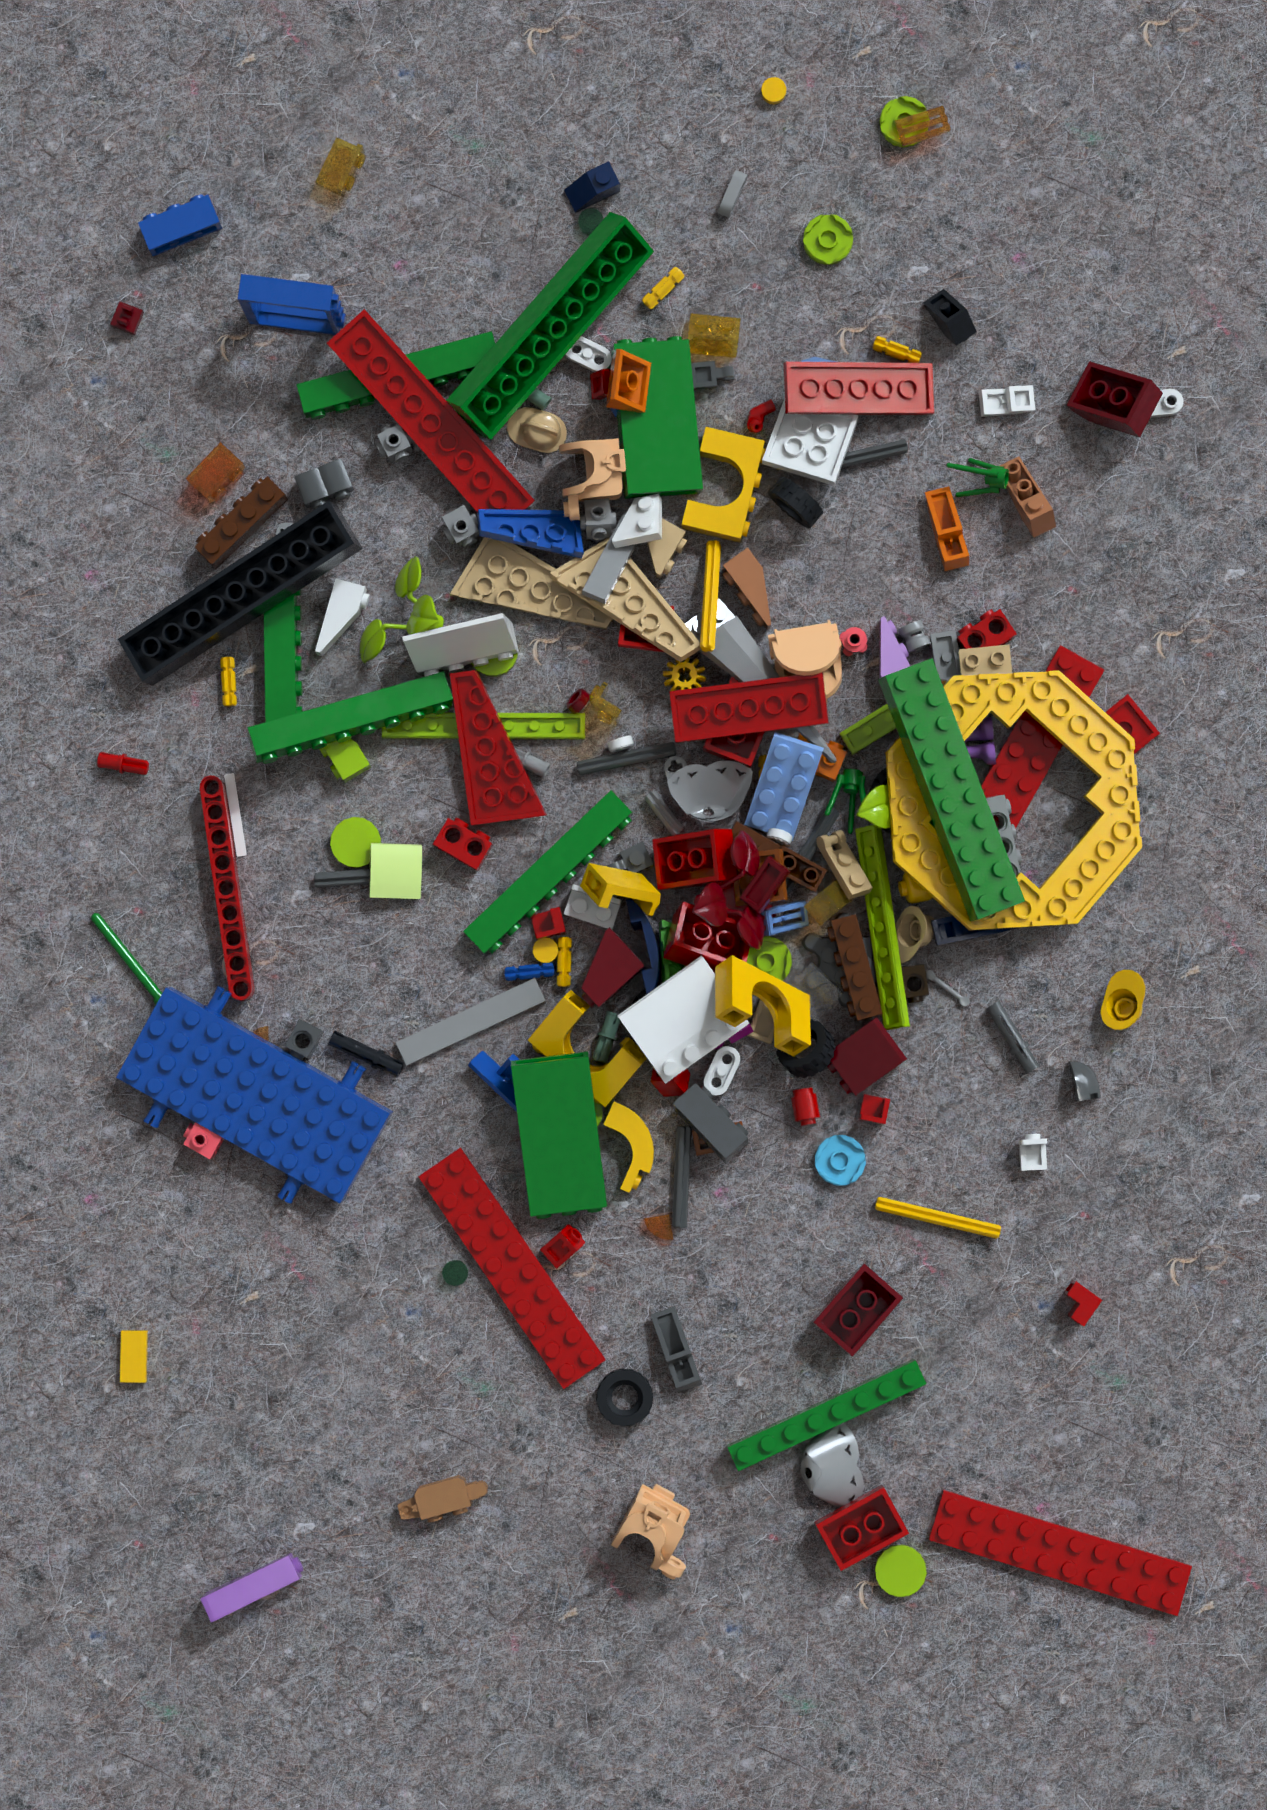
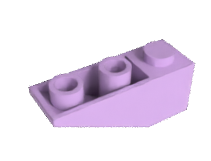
M885 616L881 617L879 621V679L910 667L906 658L909 656V653L903 643H898L895 637L897 630L891 620L887 622Z

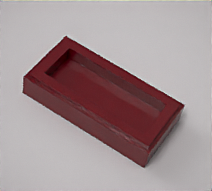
M768 856L740 896V899L756 912L762 913L790 871L773 857Z

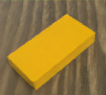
M121 1330L120 1382H147L148 1330Z

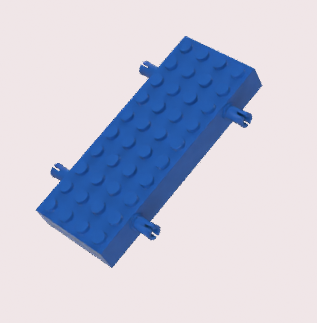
M217 986L209 1004L203 1005L173 987H166L116 1076L119 1080L153 1098L154 1103L143 1121L147 1124L151 1123L150 1126L158 1128L166 1111L173 1109L286 1173L288 1178L277 1195L282 1200L286 1197L285 1202L292 1204L302 1184L308 1185L338 1203L343 1202L393 1113L392 1110L355 1089L366 1068L359 1066L354 1074L359 1064L351 1061L342 1081H338L222 1016L221 1012L232 995L228 990L224 991V988Z

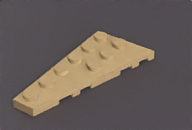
M486 537L483 538L450 593V596L606 630L613 620L605 613L550 579V573L556 570L554 567L513 543Z
M606 538L585 551L582 559L575 557L550 573V579L679 662L701 650L698 639L631 558L628 560L606 604L582 595V590L610 538Z

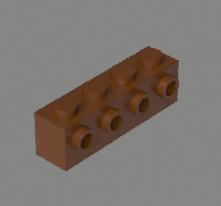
M268 476L264 480L262 478L257 480L251 487L252 491L246 497L241 496L235 501L232 506L234 509L229 514H222L215 521L214 524L216 526L209 533L205 531L197 538V544L194 547L215 570L288 500L285 493Z
M856 914L831 920L829 922L830 927H827V933L830 942H835L837 951L833 952L836 966H841L843 976L840 977L843 992L848 991L850 1001L846 1003L850 1017L854 1016L855 1021L883 1014Z

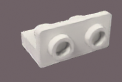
M579 882V885L573 884L564 915L606 929L610 927L613 929L622 900L617 899L618 895L612 896L608 909L602 908L580 887L581 882Z

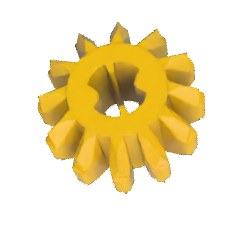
M690 657L685 659L684 662H679L675 659L676 666L672 662H668L667 667L672 671H663V676L670 678L664 682V685H674L670 691L702 687L697 682H705L706 677L698 674L703 673L705 668L704 666L695 668L699 663L697 658L691 664L689 663ZM681 671L683 674L684 671L689 672L690 680L686 682V679L684 682L680 681L679 673Z

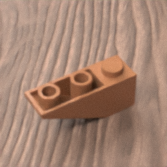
M1018 456L1000 465L1009 470V480L1006 489L1033 538L1055 528L1053 508L1021 458Z
M747 547L723 565L724 573L722 576L730 587L734 584L739 591L737 597L745 607L749 605L754 611L752 617L758 626L762 627L764 625L768 630L771 627L763 567Z

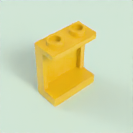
M588 863L580 887L599 907L608 909L612 896L618 895L631 898L647 916L654 915L655 909L660 904L661 894L641 873Z

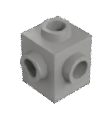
M389 424L380 430L381 433L377 434L380 442L376 443V446L382 457L387 455L390 463L394 461L400 462L408 458L409 454L413 452L410 444L414 441L399 424ZM396 438L399 439L396 444H391L389 442Z
M609 498L584 500V513L580 515V528L585 530L586 540L610 538L612 528H616V514L610 511Z
M465 505L442 517L447 527L443 532L450 544L455 542L458 548L462 545L466 548L477 542V537L479 536L478 520L475 514L470 515ZM460 527H466L464 530H459Z

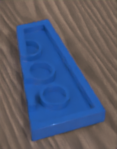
M478 509L477 520L479 536L581 559L583 557L580 521H570V517H564V510Z

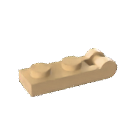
M838 830L832 832L830 836L822 835L817 837V846L848 900L869 894L873 887L846 843L844 832Z

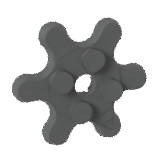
M845 912L839 913L835 919L850 916V914ZM815 933L806 934L802 940V945L804 949L817 956L818 965L816 969L805 975V986L810 990H816L824 984H833L838 990L840 1005L847 1008L846 1002H849L850 998L848 991L843 992L840 982L843 972L841 966L837 967L833 955V952L837 951L835 942H830L829 938H822ZM869 934L862 938L875 986L878 987L871 936Z

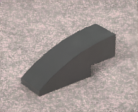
M675 1306L651 1314L677 1392L680 1393L702 1385Z

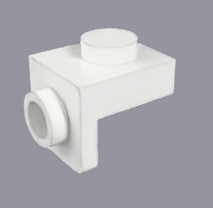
M1025 1134V1140H1019L1020 1171L1047 1169V1138L1040 1139V1134Z

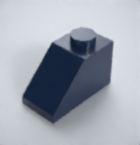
M608 161L585 172L564 189V192L574 212L577 213L619 193L620 182Z

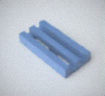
M805 900L767 908L761 913L765 917L764 925L766 930H764V935L766 936L809 926ZM796 908H800V909H801L800 911H796V912H792V913H789V914H785V915H781V916H777V917H773V918H772V914H776V913H780V912H784V911H788V910H792V909H796ZM802 917V921L773 928L774 923Z

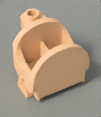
M619 438L577 441L559 445V453L583 454L586 464V481L582 484L562 489V496L568 498V502H563L564 517H570V521L580 520L579 502H584V500L606 498L617 500L622 496V472L626 471L625 451L624 449H619Z
M827 620L828 623L781 631L774 629L775 635H768L770 657L771 660L773 659L774 669L779 677L807 676L823 672L827 701L838 690L842 681L840 654L842 645L839 639L837 624H831L830 620Z
M642 1484L617 1530L611 1546L617 1549L624 1537L632 1533L648 1538L655 1550V1556L650 1568L656 1571L660 1569L663 1575L674 1580L676 1577H681L686 1568V1565L672 1554L684 1534V1526L690 1517V1511L673 1501L675 1494L658 1484H655L653 1489Z

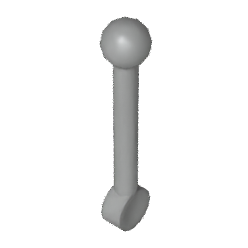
M932 970L926 971L927 980H933L957 998L960 1005H969L970 999L967 996L958 994L938 979Z

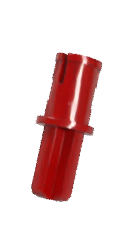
M101 751L98 755V768L117 770L121 774L130 772L147 775L149 771L147 760L127 757V754L124 753L122 755H115Z

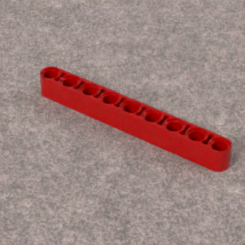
M209 775L203 778L200 783V794L228 988L234 999L247 1001L253 997L255 987L226 788L218 777ZM211 782H217L219 785L218 792L213 795L208 794L206 791L207 785ZM214 807H221L223 811L222 816L217 820L211 819V810ZM218 832L226 834V840L221 845L214 843V836ZM221 857H228L230 860V865L225 870H219L217 862ZM225 882H231L234 886L232 893L229 895H223L221 892V887ZM235 907L237 910L236 918L231 921L225 918L226 909ZM238 932L241 936L240 943L231 946L228 942V937L231 933ZM237 957H242L245 962L243 969L240 971H234L232 968V962ZM241 982H245L248 986V992L244 996H238L235 991L236 986Z

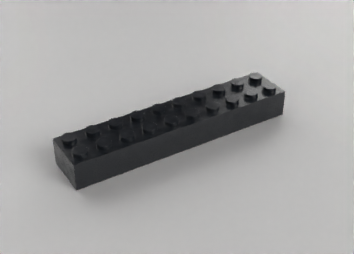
M327 501L118 638V641L141 681L153 686L363 548L338 506Z

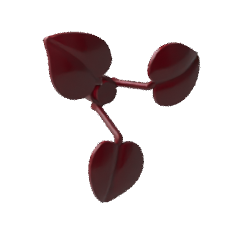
M740 830L732 842L730 851L734 866L740 870L739 874L721 885L717 883L706 885L702 892L695 897L692 913L715 927L722 926L725 923L727 914L737 915L739 920L736 927L741 939L752 949L759 950L764 939V920L761 913L756 912L750 906L745 907L743 912L727 909L726 899L722 890L744 877L745 873L749 876H754L759 868L760 856L754 840L745 831Z

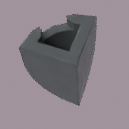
M1069 1061L1075 1101L1101 1098L1099 1083L1094 1071L1084 1063Z

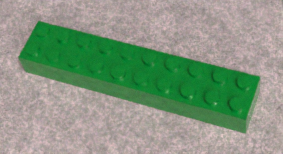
M612 212L608 213L448 397L446 401L477 434L490 440L497 434L653 254L654 250L626 217Z
M933 658L878 679L970 921L984 918L1025 902Z

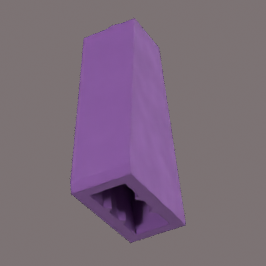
M289 1553L206 1592L200 1599L210 1622L212 1623L299 1580L302 1577L300 1572L303 1571V1567L299 1558H294L292 1553Z

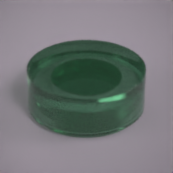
M588 208L581 212L578 223L583 233L590 235L602 222L603 216L601 212L594 208Z
M451 1260L445 1264L442 1275L446 1283L458 1286L463 1284L468 1278V1268L460 1260Z

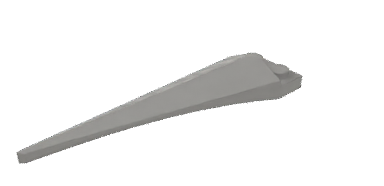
M719 598L717 603L715 649L712 652L699 651L739 682L778 678L779 675L738 616H734ZM702 611L685 623L699 642ZM814 726L795 728L811 744L823 747L822 754L832 763L837 761Z

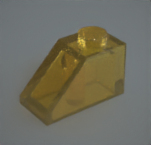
M836 879L804 905V907L821 926L853 899L848 900Z

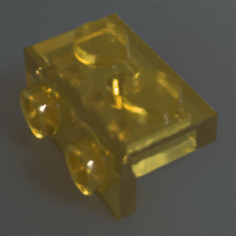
M336 137L315 181L316 185L344 197L346 191L350 192L355 183V177L353 176L357 168L361 169L365 162L366 155L364 154L363 146L360 144L355 146Z
M691 313L688 331L690 353L736 358L741 318Z
M603 682L601 686L596 685L589 696L591 710L597 713V718L608 725L613 722L618 725L622 718V710L604 699L609 691L608 684Z

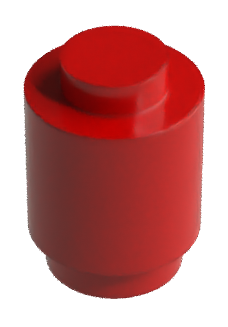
M813 1088L792 1091L793 1097L791 1102L795 1122H800L801 1126L816 1124L815 1119L820 1118L817 1096L816 1093H813Z

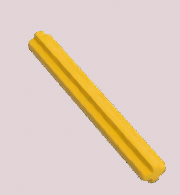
M709 540L706 543L700 648L703 652H712L715 649L721 545L717 540Z
M878 1197L875 1204V1209L878 1211L995 1239L999 1238L1001 1232L1000 1225L883 1197Z

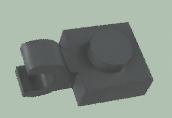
M715 361L691 363L694 390L717 388V380H735L733 366L716 368Z
M641 842L621 851L619 854L622 860L616 861L607 867L621 870L627 869V871L638 873L654 864L644 843Z

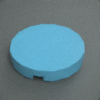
M833 1135L825 1139L818 1146L815 1154V1167L818 1174L826 1182L836 1186L855 1182L862 1175L866 1165L862 1146L854 1138L846 1135Z

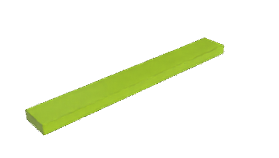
M431 713L418 721L411 722L406 720L400 722L401 724L394 728L387 729L382 727V739H459L455 713L439 715ZM498 713L510 739L585 740V713Z
M874 825L857 828L855 832L860 866L873 887L869 894H865L880 1005L883 1013V1026L886 1030L910 1027L882 830Z

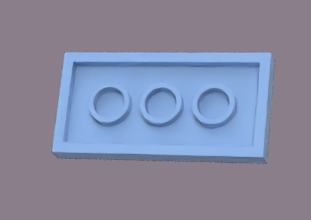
M775 732L744 825L768 832L770 828L781 829L790 833L794 838L824 748Z

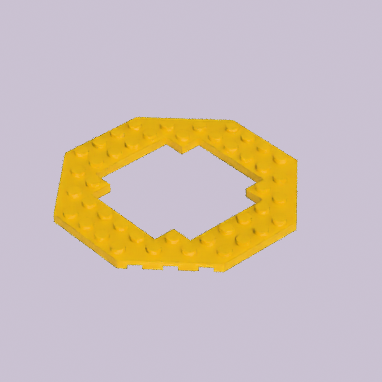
M1059 670L1008 674L954 675L950 677L943 687L964 741L989 712L1007 728H1010L1021 714L1026 711L1099 777L1083 797L1102 814L1039 888L1023 873L1020 872L1016 875L1025 902L984 918L970 921L936 830L929 823L931 820L930 814L899 736L885 753L893 862L968 930L1078 924L1142 848V837H1140L1139 829L1140 807L1139 801H1137L1136 788L1138 785L1137 767L1134 761V738Z

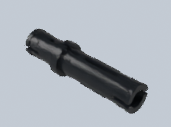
M336 1030L328 1043L329 1046L365 1061L371 1065V1068H379L395 1077L400 1075L405 1063L390 1057L381 1049L371 1048Z

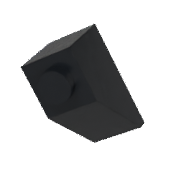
M945 289L923 302L942 333L956 346L977 332L967 309Z

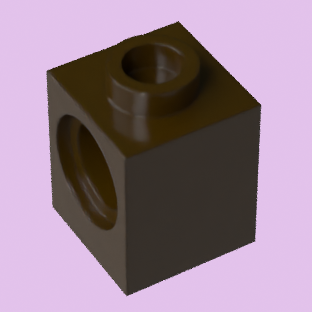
M925 964L901 967L908 1003L924 1001L923 996L929 995ZM915 977L920 981L918 991L913 992L907 988V980L909 978Z

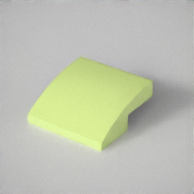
M371 843L369 897L421 899L422 845Z

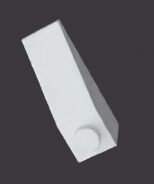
M335 579L315 649L317 655L323 656L359 617L362 608H367L370 594H366L367 589L365 586Z

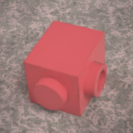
M196 1122L195 1124L190 1123L183 1135L186 1138L183 1145L208 1159L215 1157L224 1141V1138Z

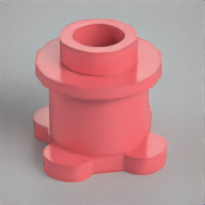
M851 627L840 634L839 639L844 646L843 653L845 656H851L856 652L864 653L867 650V636L862 629ZM856 637L859 642L853 644L850 642V638Z

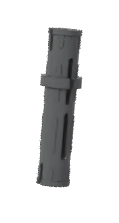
M1000 1000L986 1008L1010 1046L1011 1055L1016 1056L1025 1073L1028 1074L1038 1068L1040 1065L1029 1050L1028 1041L1025 1042L1001 1005ZM999 1016H1001L1002 1019L1004 1020V1022L1006 1023L1007 1027L1009 1028L1010 1032L1012 1033V1036H1011V1035L1009 1034V1032L1007 1031L1006 1027L1004 1026V1024H1003V1022L1001 1021V1019L999 1018ZM1014 1039H1015V1040L1017 1041V1043L1019 1044L1021 1050L1023 1051V1053H1024L1025 1056H1026V1059L1024 1058V1056H1023L1022 1053L1020 1052L1019 1048L1017 1047L1016 1043L1014 1042Z

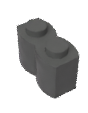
M342 459L329 462L294 477L305 506L307 508L312 507L313 510L330 499L336 498L337 501L345 499L354 490Z

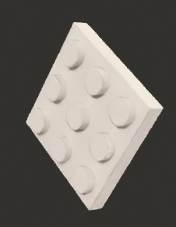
M784 399L763 456L762 464L835 486L859 415L785 414Z

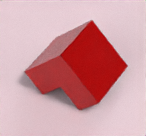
M1074 1280L1071 1281L1063 1292L1076 1302L1067 1316L1081 1326L1086 1325L1103 1301Z

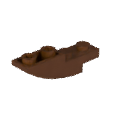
M735 821L731 828L733 840L739 834V831L742 830L754 840L758 851L782 849L784 867L790 871L786 879L816 893L827 869Z

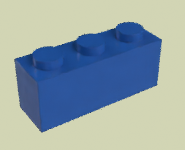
M196 195L188 203L171 205L165 212L158 215L156 213L143 217V221L138 222L152 256L223 229L209 195Z

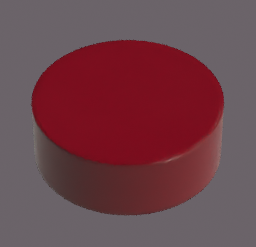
M583 688L578 689L567 701V709L573 714L578 713L588 703L590 694Z

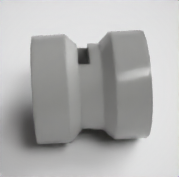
M921 620L898 629L900 637L905 639V647L908 653H913L931 644L929 637L923 632L924 625Z

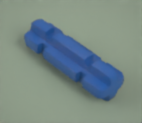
M543 963L540 966L539 964L518 966L519 968L512 966L504 969L506 981H514L516 978H520V980L540 978L543 975L544 977H552L555 974L553 963Z

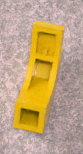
M614 1101L603 1125L622 1133L631 1144L633 1151L632 1163L620 1188L630 1193L631 1188L637 1190L642 1176L638 1174L639 1170L650 1173L654 1157L653 1141L643 1120L631 1109Z

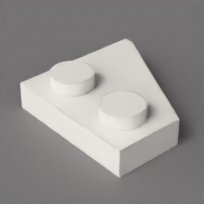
M659 493L634 498L612 538L615 548L662 539V499Z

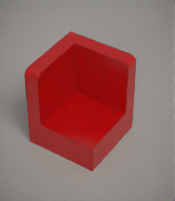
M560 907L552 908L550 911L538 913L531 917L536 940L566 933Z
M653 1068L650 1082L664 1097L681 1096L688 1089L690 1072L688 1069H685L665 1084Z
M863 1094L859 1120L886 1124L890 1099Z

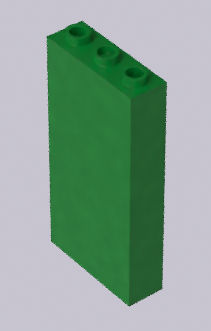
M680 336L668 337L667 341H657V338L642 339V342L632 343L631 339L618 340L617 344H613L611 348V357H613L616 349H622L651 363L645 412L640 413L617 409L620 449L625 451L626 471L622 472L625 499L658 493L660 497L700 494L703 490L689 339L682 340Z
M588 1051L511 1061L530 1217L536 1216L537 1219H545L555 1213L569 1216L576 1214L580 1210H587L590 1213L602 1211V1208L607 1207V1198Z

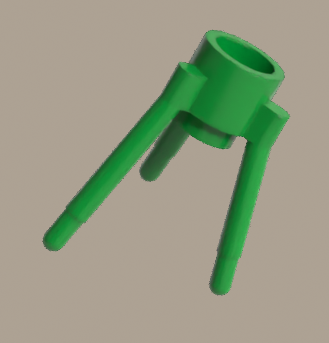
M972 458L968 459L969 463L986 469L953 463L946 464L948 468L985 475V484L990 486L988 488L957 492L955 494L956 497L986 493L999 494L1000 489L1007 488L1009 470L1003 466H995Z
M845 769L843 770V775H837V783L827 805L825 816L830 815L842 786L843 791L850 794L848 833L852 834L856 794L860 791L861 803L866 797L865 776H863V772L860 770Z

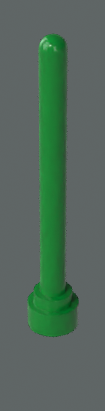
M99 913L92 914V922L154 998L153 1002L156 1006L162 995L160 989Z

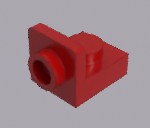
M568 1224L546 1243L540 1251L557 1269L585 1244V1241L582 1239L581 1233Z

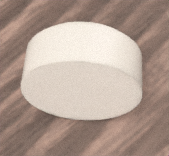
M629 735L614 739L607 744L609 751L614 753L632 747L634 742L632 736Z
M770 828L766 838L787 848L790 847L793 838L790 833L777 828Z

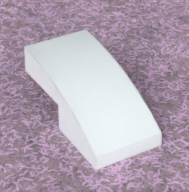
M1033 385L1009 386L1006 389L979 391L981 417L1035 411Z

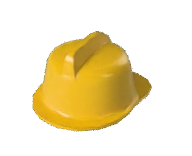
M1121 970L1111 977L1101 1006V1017L1108 1027L1114 1030H1123L1139 1020L1145 997V984L1139 973L1133 970Z

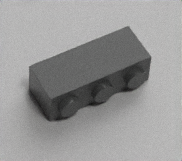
M695 1083L673 1103V1109L717 1156L727 1164L748 1145L747 1135L749 1133L739 1122L735 1125L729 1118L731 1114L722 1104L717 1106L711 1100L713 1095L706 1087L702 1086L700 1088Z

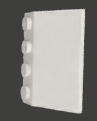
M503 613L402 636L416 672L419 675H424V677L449 669V672L464 670V665L471 663L474 664V667L489 664L488 659L497 657L499 661L514 658L513 654L519 653L513 623Z
M702 955L617 1015L665 1084L749 1024L748 1020H745L738 1026L733 1027L715 1018V973Z

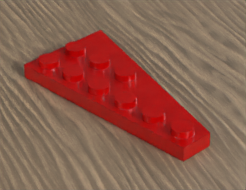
M477 670L450 673L470 824L478 825L546 816L545 809Z

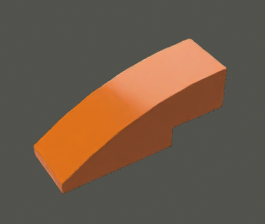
M950 487L925 492L930 520L944 571L969 566V553Z

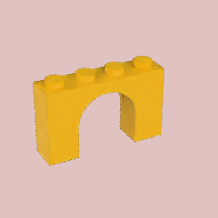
M705 427L700 447V456L726 462L735 467L741 475L743 489L735 501L725 506H712L687 500L681 529L739 543L742 536L747 537L750 522L746 521L748 512L753 513L756 498L752 497L754 487L759 488L762 473H758V469L766 451L764 440Z
M733 955L715 967V1018L733 1027L738 1026L752 1016L753 994L764 1002L772 1015L775 1048L794 1057L811 1046L809 994Z
M570 990L528 1039L533 1049L545 1056L574 1053L570 1042L572 1029L590 1006ZM630 1040L609 1063L600 1066L590 1065L594 1102L602 1104L604 1107L613 1100L647 1059L643 1052Z

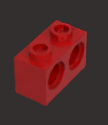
M991 609L979 617L981 621L976 625L972 626L969 623L958 631L960 635L957 637V643L961 649L972 648L968 644V638L976 636L981 641L980 647L999 646L1015 638L1017 633L1001 609L993 612ZM992 622L999 623L1002 627V632L993 634L989 630V624Z
M455 817L454 821L448 818L433 842V846L472 869L479 871L493 847V844L489 842L491 837L480 830H477L476 834L468 830L469 824ZM450 830H458L460 832V839L455 843H450L446 839L447 833ZM474 842L482 845V852L477 856H473L468 852L470 844Z

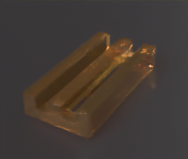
M944 106L895 120V126L902 147L950 132L951 127L948 124ZM936 115H939V116H940V117H938V118H935V119H932V120H928V121H925V122H922V123H919V124H916V125H913V126H909V127H906V128H903V129H902V126H905V125H908V124H911V123H914V122H917V121H921V120H924V119H927V118H930V117H933V116H936ZM940 123L943 125L942 127L905 138V134Z

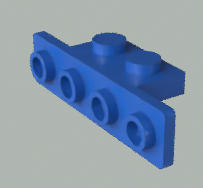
M481 1051L469 1062L468 1066L517 1112L511 1061L520 1059L512 1054L500 1067L489 1055Z

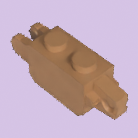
M457 1475L419 1486L414 1497L398 1504L401 1520L420 1517L421 1520L427 1519L428 1523L443 1519L442 1514L452 1512L453 1516L468 1512L467 1507L472 1505V1500L485 1496L489 1485L483 1480L467 1483L466 1478Z

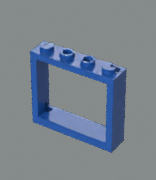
M241 274L238 301L249 324L336 335L340 328H344L346 313H344V307H341V301H339V295L336 294L334 286Z

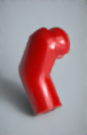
M771 399L753 407L749 411L746 424L750 432H761L764 417L776 411Z

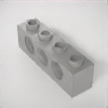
M1005 795L987 797L986 800L992 815L999 819L998 831L1016 876L1021 872L1019 864L1022 863L1019 849L1015 847L1014 839H1016L1017 835L1015 826L1011 824L1009 814H1011L1010 801L1005 798Z

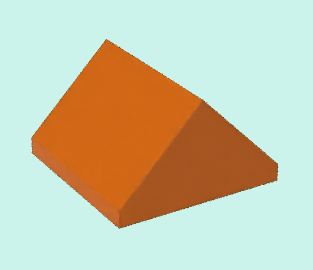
M616 349L611 361L606 407L644 413L646 410L651 363L622 349Z

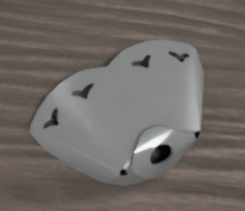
M717 761L707 767L693 764L676 771L668 779L667 784L670 794L688 816L714 823L733 815L739 809L751 785L753 771L749 767L734 761ZM724 768H727L726 770H724L723 773H721V772H719V771L716 770V769H721V770H722V769H724ZM736 769H738L740 772H745L746 774L739 776ZM693 772H697L696 774H694V775L692 776V778L690 777V775L687 774V773H691V774H692ZM679 777L677 784H672ZM705 809H709L714 812V815L705 816L703 812Z
M842 1423L814 1436L806 1445L801 1458L800 1474L810 1493L818 1499L838 1508L849 1503L848 1499L853 1495L855 1497L852 1501L862 1496L864 1488L863 1475L857 1466L859 1456L858 1445L849 1427ZM839 1427L841 1428V1432H843L845 1436L838 1434ZM848 1445H850L849 1451L851 1452V1455H849L848 1452L845 1451ZM807 1467L812 1471L811 1478L806 1476ZM853 1476H855L854 1482L856 1483V1486L850 1483Z

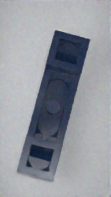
M630 898L626 899L631 924L634 931L643 929L651 963V969L642 970L646 993L648 994L660 985V952L646 915Z
M954 916L931 921L936 946L1019 929L968 930Z

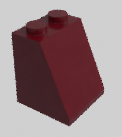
M610 927L605 931L581 988L584 992L582 998L591 1008L595 1005L599 1009L603 1007L645 968V965Z
M876 1017L838 1044L836 1050H834V1057L826 1067L832 1074L837 1072L842 1079L839 1084L847 1095L852 1093L853 1096H856L903 1063L907 1058Z

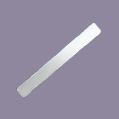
M234 773L225 774L224 778L237 857L246 856Z

